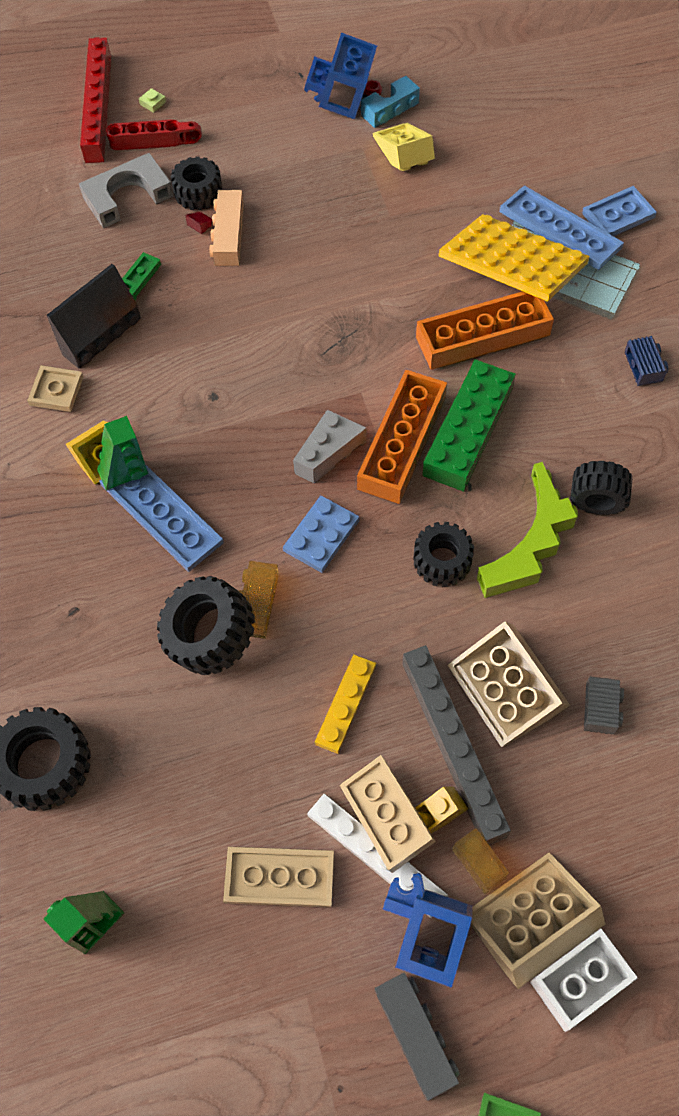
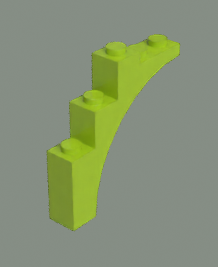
M543 462L534 464L531 474L537 500L536 517L532 527L524 539L511 552L478 569L477 580L484 598L538 583L543 572L540 560L555 556L561 544L557 532L574 528L578 518L575 505L571 504L569 498L561 499L559 490L554 488L552 484L551 473L549 469L546 470Z

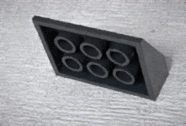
M110 264L46 315L62 355L78 369L89 363L94 356L105 350L110 343L119 338L127 329L141 319L137 303L113 264Z

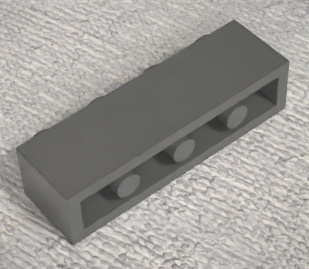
M404 972L375 987L376 996L426 1101L459 1084L456 1078L460 1076L459 1070L454 1060H447L442 1050L446 1048V1044L440 1032L436 1031L434 1033L429 1023L433 1018L425 1003L420 1005L416 994L419 993V989L413 977L407 978Z

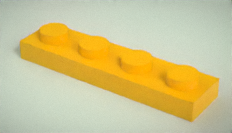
M353 654L316 737V746L336 754L339 753L376 668L375 662Z

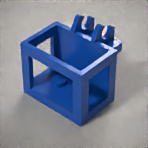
M341 32L332 62L314 56L304 91L308 92V90L318 93L314 100L316 102L320 101L319 107L355 119L377 45ZM334 81L356 88L350 109L329 102Z
M420 873L413 874L411 880L414 888L411 890L402 889L399 885V877L394 878L391 882L383 910L410 919L395 968L452 988L471 924L473 905L424 889ZM424 914L455 924L447 956L440 954L437 950L430 947L415 945Z

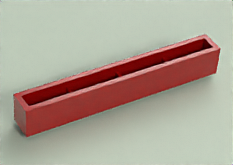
M95 37L88 40L80 147L85 163H102L105 159L111 52L107 37Z

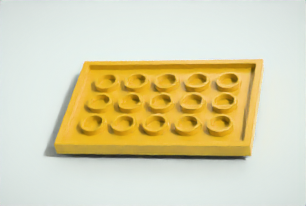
M484 214L439 249V257L547 302L588 264L590 257L579 250L570 249L561 243L547 240L543 236H537L525 229H519L507 222H501Z

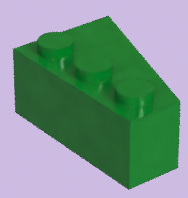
M124 416L105 423L101 442L103 449L99 455L101 461L97 467L105 489L109 490L129 481L141 479L149 474L128 417Z
M104 891L68 896L62 900H57L48 908V914L43 919L66 944L86 955L125 912Z

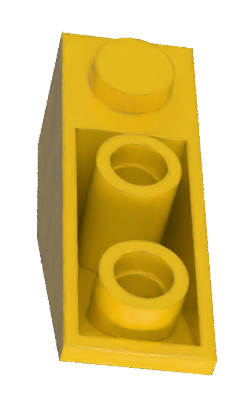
M442 787L415 807L431 834L468 810L455 787Z

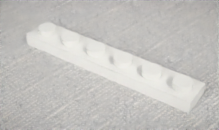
M325 794L320 797L307 813L308 817L390 885L394 878L399 877L400 887L404 890H411L414 888L411 880L413 874L420 873L424 889L448 896V894L408 862L393 873L388 871L363 825Z

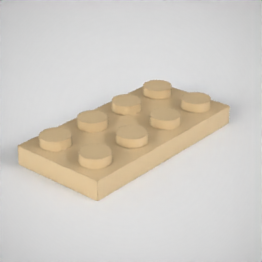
M382 755L340 784L341 789L385 866L391 873L436 842Z
M228 847L223 902L228 904L332 908L334 851Z

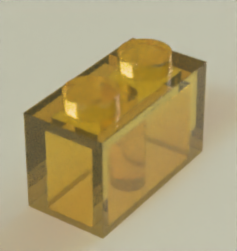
M477 828L454 843L453 852L484 894L507 878L508 870Z

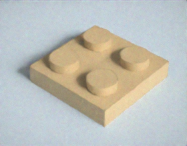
M40 366L27 401L30 406L71 412L84 376L80 371Z

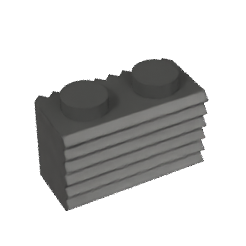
M589 676L586 682L584 731L612 735L615 734L618 727H622L623 712H619V703H623L624 688H620V680Z

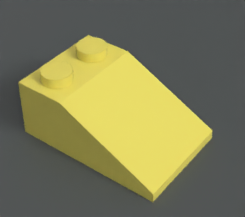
M409 123L373 133L374 139L391 165L401 171L409 170L414 165H425L428 161L435 159L432 135Z

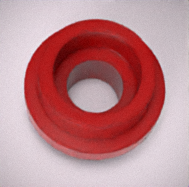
M370 80L366 83L364 90L366 96L375 92L381 95L382 86L378 81Z

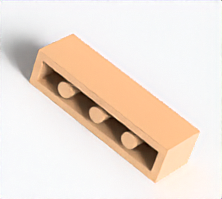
M218 190V197L214 199V211H216V214H213L212 221L215 229H211L213 245H210V257H214L215 266H239L244 209L242 190Z

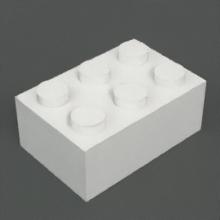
M599 929L536 976L530 983L566 1032L636 980L637 976L602 929Z

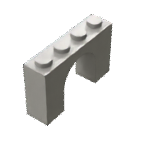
M150 153L79 183L83 199L103 228L121 220L117 205L111 198L113 193L121 187L128 185L140 186L148 192L155 204L173 197L169 179Z

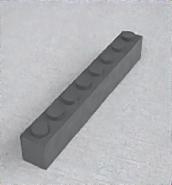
M425 645L404 653L402 665L459 794L468 807L467 812L483 848L508 838L511 832L427 646Z

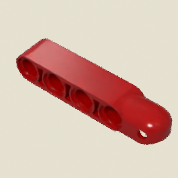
M170 119L113 123L106 127V134L111 149L133 150L195 144L202 137V128L197 122H179Z

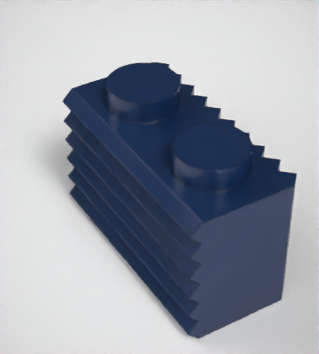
M653 336L630 339L625 349V355L633 372L634 379H636L637 386L664 381L666 373H668V363L661 357L660 344L655 343Z

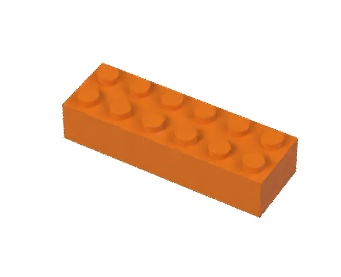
M522 291L417 321L416 339L430 370L550 336L554 319L543 299Z
M405 370L358 472L357 490L400 504L445 401L447 382Z

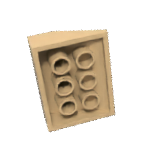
M506 621L447 665L501 747L510 744L544 724L570 706L516 627Z
M548 853L474 905L470 925L500 968L519 989L603 927L605 920L601 905Z

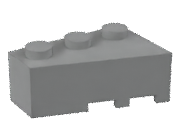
M327 410L293 459L295 474L315 483L331 471L341 459L347 458L359 445L362 446L366 443V427Z

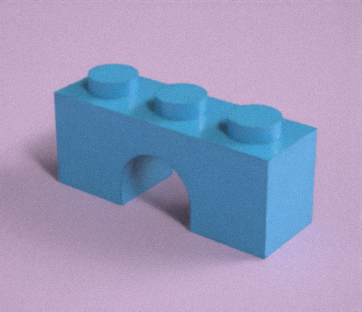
M404 76L391 83V97L385 98L375 92L362 99L361 116L376 128L419 104L420 88L407 76Z

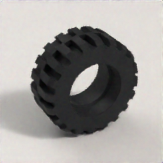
M201 576L195 578V581L188 580L184 582L183 587H177L173 591L174 594L171 598L168 597L164 602L166 605L159 613L161 619L157 621V630L160 632L157 634L162 651L169 659L195 674L209 675L211 673H220L223 671L222 668L228 669L234 665L233 662L236 659H241L244 655L242 652L245 648L248 649L251 643L249 638L254 634L252 624L255 623V617L252 613L250 602L246 600L242 593L222 579L208 576L207 578ZM218 609V619L214 629L206 638L195 643L194 633L201 618L208 612Z
M34 707L33 712L24 709L19 711V716L14 717L11 715L6 719L8 723L3 727L0 725V794L19 808L25 807L27 810L36 811L40 807L43 811L50 810L52 808L51 804L55 803L57 806L64 804L65 797L69 795L72 798L78 793L75 788L78 785L83 786L86 781L83 774L84 772L88 773L90 770V763L87 759L91 758V752L87 747L86 737L75 722L65 713H59L57 709L50 707L47 711L43 707ZM43 739L55 740L60 744V756L51 771L35 779L20 777L18 774V762L28 746Z

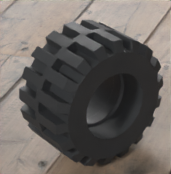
M200 156L195 158L189 157L187 160H181L180 164H176L174 166L175 169L171 171V182L177 203L179 205L182 204L184 208H189L190 210L198 209V211L203 208L208 209L210 205H214V199L218 197V190H223L218 165L214 161H208V158H200Z
M610 461L583 463L573 473L570 497L572 504L577 506L579 510L594 515H609L623 512L625 508L630 506L632 474L629 473L627 468H623L622 465Z
M436 522L434 527L426 526L425 532L421 530L414 545L413 560L417 574L420 577L424 575L423 580L427 583L432 581L433 586H437L439 583L442 584V587H448V583H451L453 586L457 584L458 579L460 581L464 580L466 574L470 572L474 555V544H472L471 536H466L467 531L464 528L459 530V525L455 523L453 526H450L449 522H444V525ZM438 548H445L451 550L456 557L451 560L442 561L433 557L431 552Z

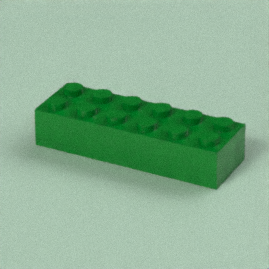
M476 359L474 360L423 462V477L457 490L465 491L513 390L515 373Z

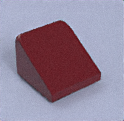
M201 211L185 215L187 225L200 234H203L213 225L212 218Z

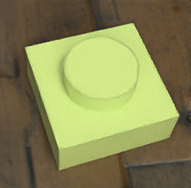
M151 88L139 98V103L154 113L166 103L164 95Z

